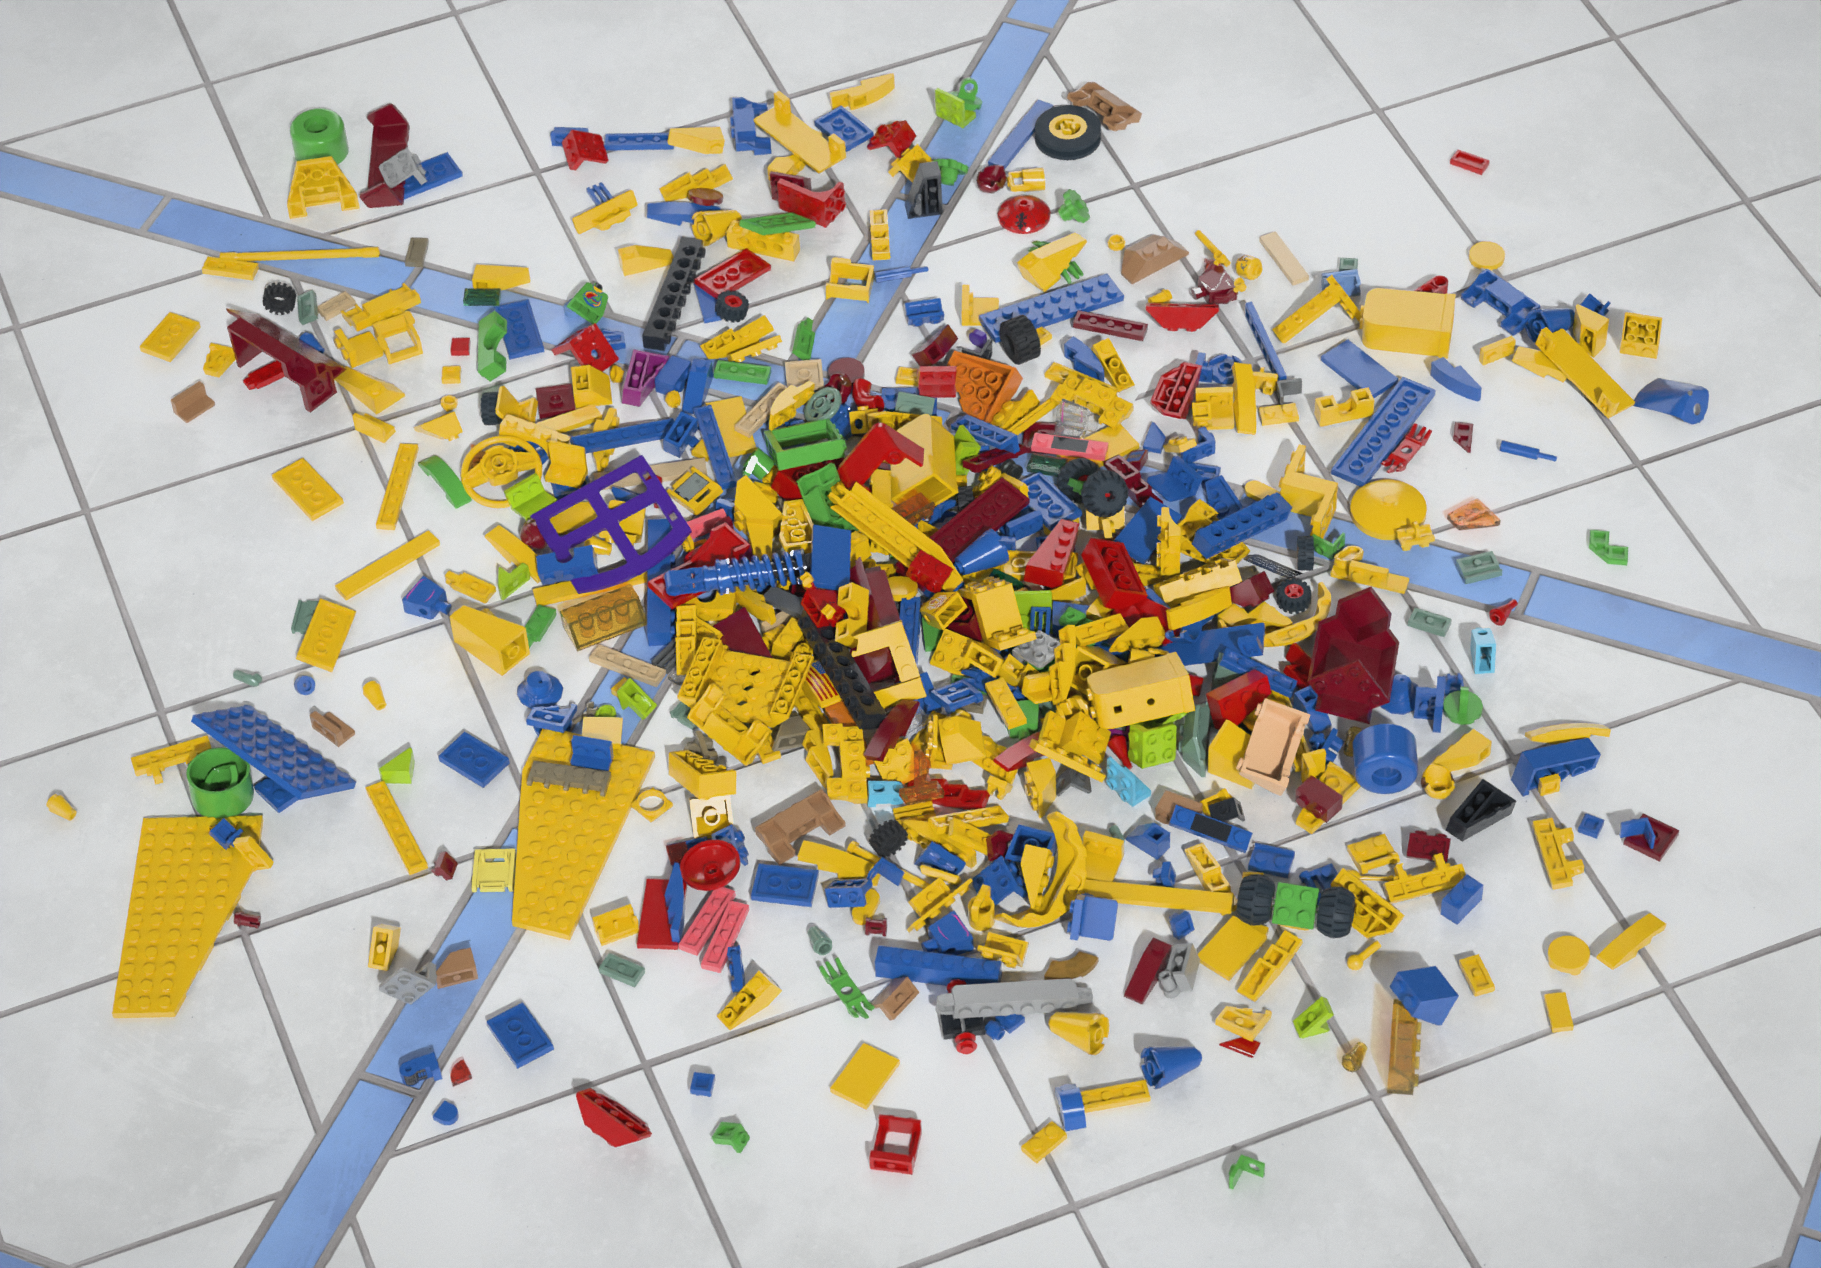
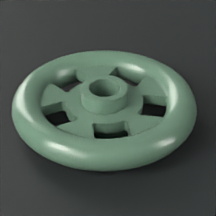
M826 387L813 394L804 408L806 421L831 419L841 406L842 396L839 390L833 387Z

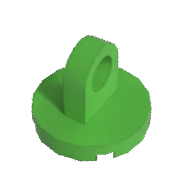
M965 78L960 84L959 91L950 92V94L964 100L965 110L974 111L976 108L978 110L981 109L982 100L976 96L978 85L973 78ZM971 83L974 87L972 90H965V85Z
M1461 686L1460 691L1452 692L1445 698L1443 703L1444 715L1455 724H1472L1474 720L1479 719L1482 715V700L1476 694L1469 692V687Z

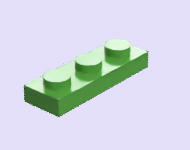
M718 360L714 370V378L768 385L772 371L769 366Z

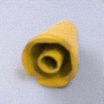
M736 210L699 211L694 213L692 216V220L694 219V224L692 225L694 236L696 239L703 240V246H709L726 236V231L732 220L740 222L742 216Z
M1056 1012L1050 1017L1048 1022L1051 1032L1087 1054L1094 1056L1099 1054L1104 1048L1105 1044H1102L1104 1037L1108 1038L1109 1019L1101 1013Z

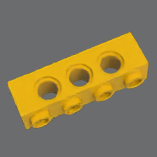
M732 220L726 231L728 248L742 251L747 248L756 254L793 262L800 252L799 234L783 232L761 235L740 227V222Z

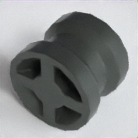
M1012 459L1004 461L999 469L1001 474L1006 473L1016 479H1019L1023 473V468L1020 465H1016Z

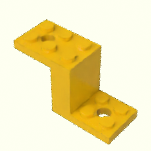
M1299 444L1296 451H1293L1291 454V463L1285 467V476L1280 478L1279 488L1281 490L1279 494L1292 506L1290 512L1312 517L1310 525L1313 527L1310 536L1315 534L1324 539L1337 509L1338 483L1305 475L1306 446Z
M991 576L984 578L983 582L978 584L976 582L967 583L965 588L960 589L961 596L973 602L984 644L1001 651L1037 639L1034 631L1023 628L1012 583Z

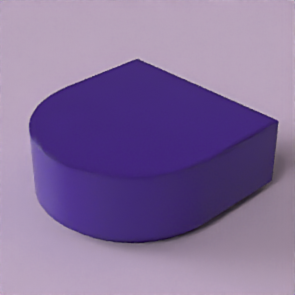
M974 329L969 334V339L973 345L982 349L987 342V335L981 330Z

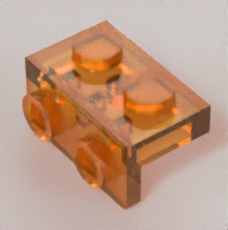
M920 492L891 509L914 526L919 520L931 517L936 504L934 502L929 503Z

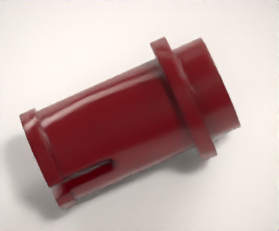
M243 911L235 913L234 924L238 927H241V925L256 929L260 927L261 921L259 920H261V916L245 914Z

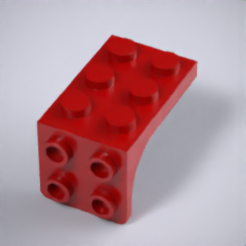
M780 179L777 182L779 209L814 220L816 224L826 228L831 222H834L838 214L843 212L846 207L844 183L841 181L832 189L824 192L810 191L784 179Z

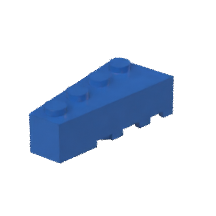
M1589 738L1526 750L1520 755L1511 781L1524 797L1529 795L1530 790L1535 788L1538 790L1539 778L1558 773L1561 778L1560 782H1562L1568 775L1574 777L1595 769L1601 754Z

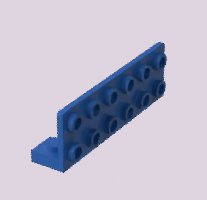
M1256 623L1201 631L1200 638L1196 643H1169L1167 646H1159L1153 649L1164 650L1169 653L1177 652L1184 666L1216 662L1219 652L1223 653L1226 647L1246 657L1262 656L1265 624ZM1155 654V658H1156V657H1160V656H1164V655Z

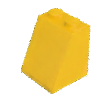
M1077 646L1071 687L1087 695L1086 689H1089L1087 677L1090 674L1127 665V662L1098 646Z
M1227 719L1209 746L1208 773L1252 789L1255 783L1239 775V770L1236 769L1239 759L1244 758L1251 736Z

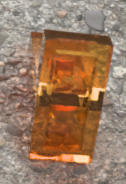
M922 750L914 752V786L899 789V796L906 805L944 797V790L938 781H931L929 775L931 762Z

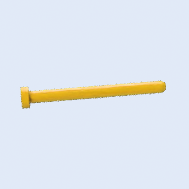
M854 840L847 848V853L857 854L874 864L881 859L859 847V843ZM901 869L905 872L903 879L922 889L930 885V883Z

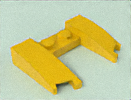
M902 620L854 635V639H858L857 651L852 650V657L888 646L890 648L901 682L873 691L883 709L896 706L902 699L914 701L926 697Z

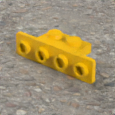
M628 190L573 217L572 221L576 232L581 234L592 228L604 231L610 229L611 225L624 222L627 217L631 216L629 210L638 206L633 190Z
M1032 389L1028 390L1020 401H1007L1004 403L1002 409L994 416L990 424L1007 430L1037 408L1040 401Z
M1351 560L1349 568L1346 569L1333 565L1330 576L1402 594H1405L1409 584L1408 577L1391 574L1388 568Z
M984 735L986 758L972 760V762L996 778L1012 785L1018 769L1007 772L993 762L994 758L1007 748L998 745L991 737Z
M940 877L908 902L920 918L906 930L908 932H911L913 929L916 931L920 930L926 925L925 920L927 918L934 919L941 913L939 910L941 907L945 906L948 908L956 901L954 899L956 895L963 896L970 890L969 885L973 880L970 878L952 892Z

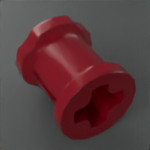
M866 917L865 935L882 934V936L886 937L887 918L872 920L870 917Z

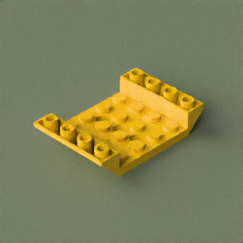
M703 637L677 698L692 709L703 696L708 686L714 683L728 694L722 707L736 719L750 724L758 719L767 727L773 728L789 719L814 656L795 653L790 662L727 651L723 648L722 640ZM752 672H759L755 676L750 675ZM748 686L753 687V688L749 689L748 691L744 690V688H746V687H748ZM742 701L747 702L742 706L737 705L739 702Z

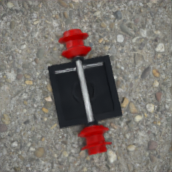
M955 979L948 983L946 988L948 993H951L955 985H967V983L960 979ZM940 1015L944 1040L955 1039L957 1044L956 1050L959 1053L970 1054L977 1048L976 1036L986 1035L983 1017L953 1019V1015Z

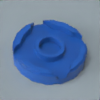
M1228 354L1215 356L1209 361L1208 367L1213 368L1212 380L1219 384H1233L1232 366L1234 362L1243 363L1242 360L1233 355L1232 357L1227 356Z

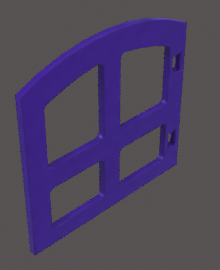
M643 455L530 516L531 519L536 520L541 535L544 537L552 553H556L560 563H567L573 558L569 552L571 548L602 531L609 533L627 563L621 567L590 577L570 580L578 594L613 587L646 572L669 556L692 532ZM648 472L652 479L646 481L643 475ZM632 473H637L647 490L620 506L609 509L599 492ZM588 500L597 514V518L563 537L559 536L550 519L577 503ZM656 503L672 526V530L645 554L639 555L622 530L619 522ZM674 512L678 519L672 521L669 515Z

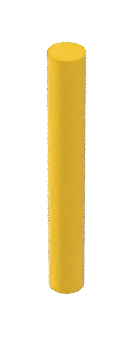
M1200 230L1196 231L1195 236L1213 254L1219 250ZM1228 259L1225 263H1223L1225 267H1228L1231 264V262Z

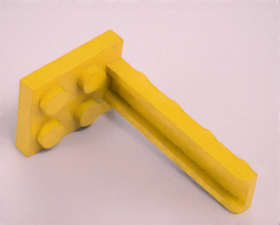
M1330 275L1326 279L1330 284L1327 288L1272 330L1282 343H1286L1338 302L1352 319L1356 318L1359 323L1360 318H1363V316H1360L1359 309L1333 275Z

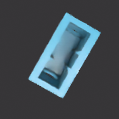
M1477 627L1471 630L1470 652L1475 674L1495 673L1496 641L1490 628ZM1482 653L1486 655L1484 659H1481Z

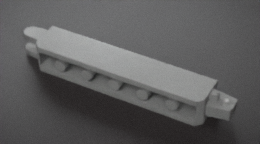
M1072 979L955 985L951 993L938 995L935 1011L940 1015H953V1019L1008 1016L1010 1014L1027 1015L1077 1011L1078 1005L1092 1003L1093 994L1091 988L1077 987L1076 982Z

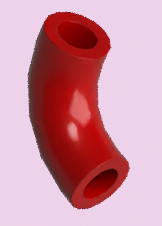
M855 379L852 398L856 407L868 406L869 409L878 408V412H882L884 410L883 398L879 395L872 396L870 394L872 383L865 379Z

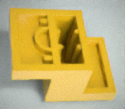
M1050 710L1045 715L1038 741L1046 738L1054 742V748L1060 747L1066 750L1068 756L1073 758L1074 755L1081 756L1083 754L1098 765L1103 762L1111 731L1099 727L1095 720L1081 711L1066 721Z

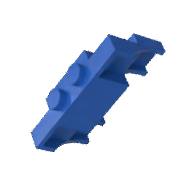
M744 97L732 98L733 116H730L731 127H734L731 128L732 138H735L736 152L754 150V155L772 154L770 137H756L754 118L768 111L767 103L751 102Z
M1489 269L1481 272L1473 284L1461 294V299L1473 308L1485 301L1505 315L1506 318L1501 321L1500 327L1513 336L1526 328L1525 325L1528 322V319H1526L1527 314L1534 309H1540L1538 303Z

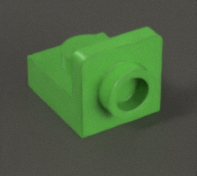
M721 1122L711 1139L715 1144L731 1145L736 1153H741L748 1143L750 1136L740 1123Z

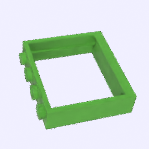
M829 418L778 428L772 431H764L766 448L779 471L845 457L844 451L847 450L845 439H843L842 434H839L835 423L832 424ZM825 438L829 440L811 445L782 450V447L792 446L796 444L821 440Z

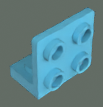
M1111 756L1107 758V785L1111 790H1115L1124 802L1134 807L1151 796V790L1126 766L1122 768Z

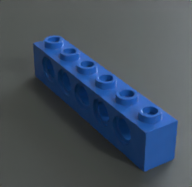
M1278 492L1267 495L1262 500L1255 501L1244 509L1240 508L1237 512L1231 515L1228 514L1219 521H1213L1205 528H1199L1194 534L1195 537L1192 545L1208 559L1287 520L1292 506Z

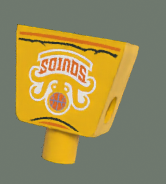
M939 592L921 605L920 612L928 625L944 630L967 606L959 592Z

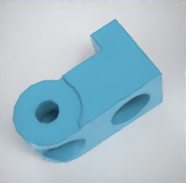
M868 781V807H876V804H902L905 801L904 785L897 781Z

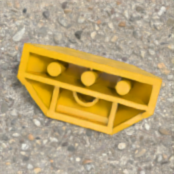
M1344 868L1341 869L1331 883V887H1342L1354 894L1355 911L1352 927L1367 939L1392 933L1405 917L1394 905Z

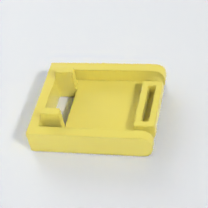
M475 849L472 892H477V888H480V892H505L506 887H508L509 892H513L516 850ZM504 858L505 862H486V859Z

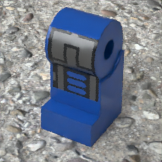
M434 1052L411 1059L403 1063L399 1068L402 1082L406 1086H414L419 1081L431 1077L434 1078V1081L443 1079Z

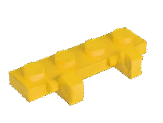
M206 735L131 757L136 776L147 774V776L153 775L156 785L163 783L160 772L165 771L164 768L184 762L189 764L198 754L212 748Z
M1046 738L1039 741L1031 740L1029 746L1034 751L1095 780L1104 781L1106 775L1101 772L1102 768L1093 763L1088 764V758L1082 755H1074L1072 758L1067 755L1068 752L1060 747L1054 748V742Z
M1553 818L1532 821V827L1552 889L1573 886L1572 877L1584 873V864L1582 859L1569 861L1565 858L1562 845L1574 840L1572 828H1556Z
M1440 853L1432 857L1436 864L1432 871L1412 876L1411 874L1407 875L1406 871L1403 870V863L1396 864L1393 868L1395 876L1392 878L1393 881L1386 882L1383 885L1388 902L1393 904L1453 889L1466 876L1463 865L1450 866L1449 863L1445 864L1443 855Z

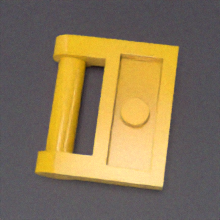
M1385 833L1347 845V851L1361 875L1368 873L1369 870L1390 863L1393 865L1400 863L1399 855L1394 851Z

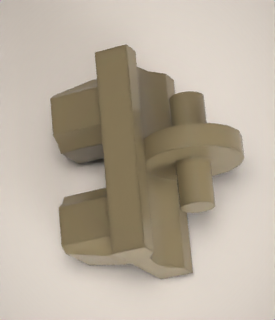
M695 731L696 738L692 742H688L683 750L694 752L703 756V759H710L716 764L718 760L717 751H708L712 750L713 739L703 737L702 731Z

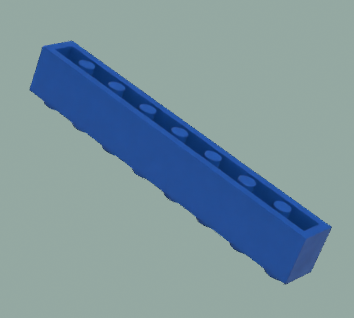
M667 519L648 520V551L672 530V526ZM671 553L660 563L648 570V581L674 569L672 565H676L675 554ZM647 582L649 646L668 645L672 641V637H675V625H672V623L676 622L675 611H672L648 587Z

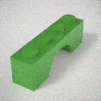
M493 311L479 321L478 373L490 382L506 372V358L497 352L496 349L500 340L507 333V320L496 311Z

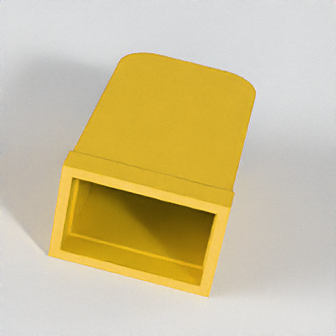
M1383 288L1370 290L1366 295L1365 305H1361L1360 316H1363V318H1360L1359 329H1362L1363 345L1374 350L1437 356L1448 359L1456 294Z
M922 414L897 430V432L924 448L923 466L919 467L907 458L900 464H891V500L914 519L958 493L954 436L929 414Z
M1177 652L1098 671L1087 677L1089 689H1086L1088 700H1091L1092 704L1089 707L1092 718L1096 719L1099 727L1103 729H1114L1183 712L1195 711L1189 674Z

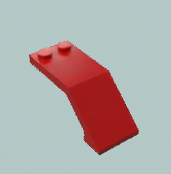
M725 522L711 529L710 537L690 561L672 570L698 568L704 565L712 567L715 566L716 559H729L730 564L732 558H736L739 561L749 549L750 544ZM665 573L648 581V587L671 609L706 592L670 596L666 593Z

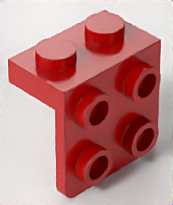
M906 120L895 121L888 125L883 124L877 128V132L870 139L867 148L868 150L889 146L896 158H903L902 154L911 146L917 135Z
M571 130L562 141L570 170L576 171L584 160L603 164L609 161L602 136L599 134Z

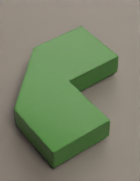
M1590 530L1589 549L1607 564L1627 566L1628 547L1610 546L1609 531Z

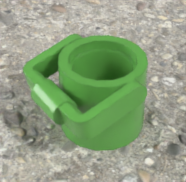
M758 447L743 464L742 476H750L752 473L761 480L771 470L775 462Z

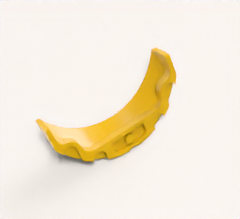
M1323 582L1318 583V601L1315 615L1312 618L1266 634L1264 637V647L1293 644L1317 631L1318 622L1327 618L1331 607V593ZM1222 619L1218 620V629L1227 628Z
M1058 811L1049 813L1046 817L1056 838L1058 861L1054 879L1044 895V903L1041 908L1039 907L1038 913L1034 912L1030 907L1023 912L1013 915L997 914L994 917L995 920L1016 927L1031 928L1051 923L1070 910L1071 901H1075L1076 896L1082 891L1087 874L1086 848L1083 846L1074 821Z

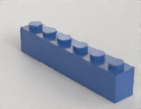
M879 945L875 958L876 977L896 979L908 977L912 982L947 986L948 983L955 979L965 981L967 985L1001 983L1002 962Z

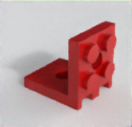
M596 323L577 330L551 349L555 356L571 350L581 366L590 365L601 372L619 360ZM592 350H596V351H597V353H598V358H597V359H594V358L592 357V354H591Z

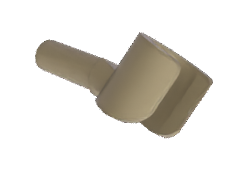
M594 702L587 703L586 711L573 720L574 724L583 720V717H594L598 706L594 708Z

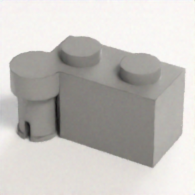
M1193 943L1173 944L1167 970L1162 971L1158 977L1167 998H1175L1180 992L1193 990L1200 963V958Z

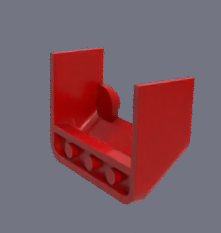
M876 423L838 466V475L848 491L852 490L857 482L872 494V491L863 484L884 460L892 465H897L907 458L919 467H922L924 463V448L888 425Z

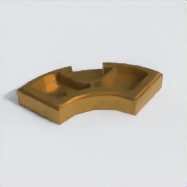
M1079 951L1075 957L1069 960H1052L1044 975V980L1084 977L1096 967L1099 957Z

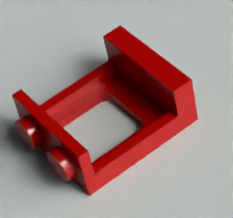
M879 1114L877 1136L874 1148L869 1156L870 1169L913 1175L922 1135L921 1120ZM897 1132L912 1136L908 1155L883 1152L887 1133Z

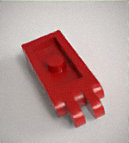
M274 361L250 373L243 380V383L249 390L254 388L261 389L285 377L282 364Z

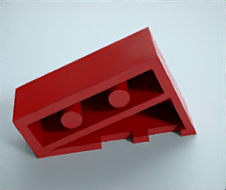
M1254 669L1206 693L1215 729L1220 730L1226 719L1237 726L1257 707L1258 703L1261 704L1272 693L1267 675Z

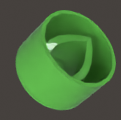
M324 108L311 109L299 114L291 123L290 135L296 161L332 156L338 165L347 157L349 146L345 125L341 116L336 112Z
M213 748L206 750L194 757L189 763L186 772L192 805L198 813L208 818L223 819L237 816L250 806L254 797L250 765L230 749ZM221 788H226L225 790L220 792L216 791Z

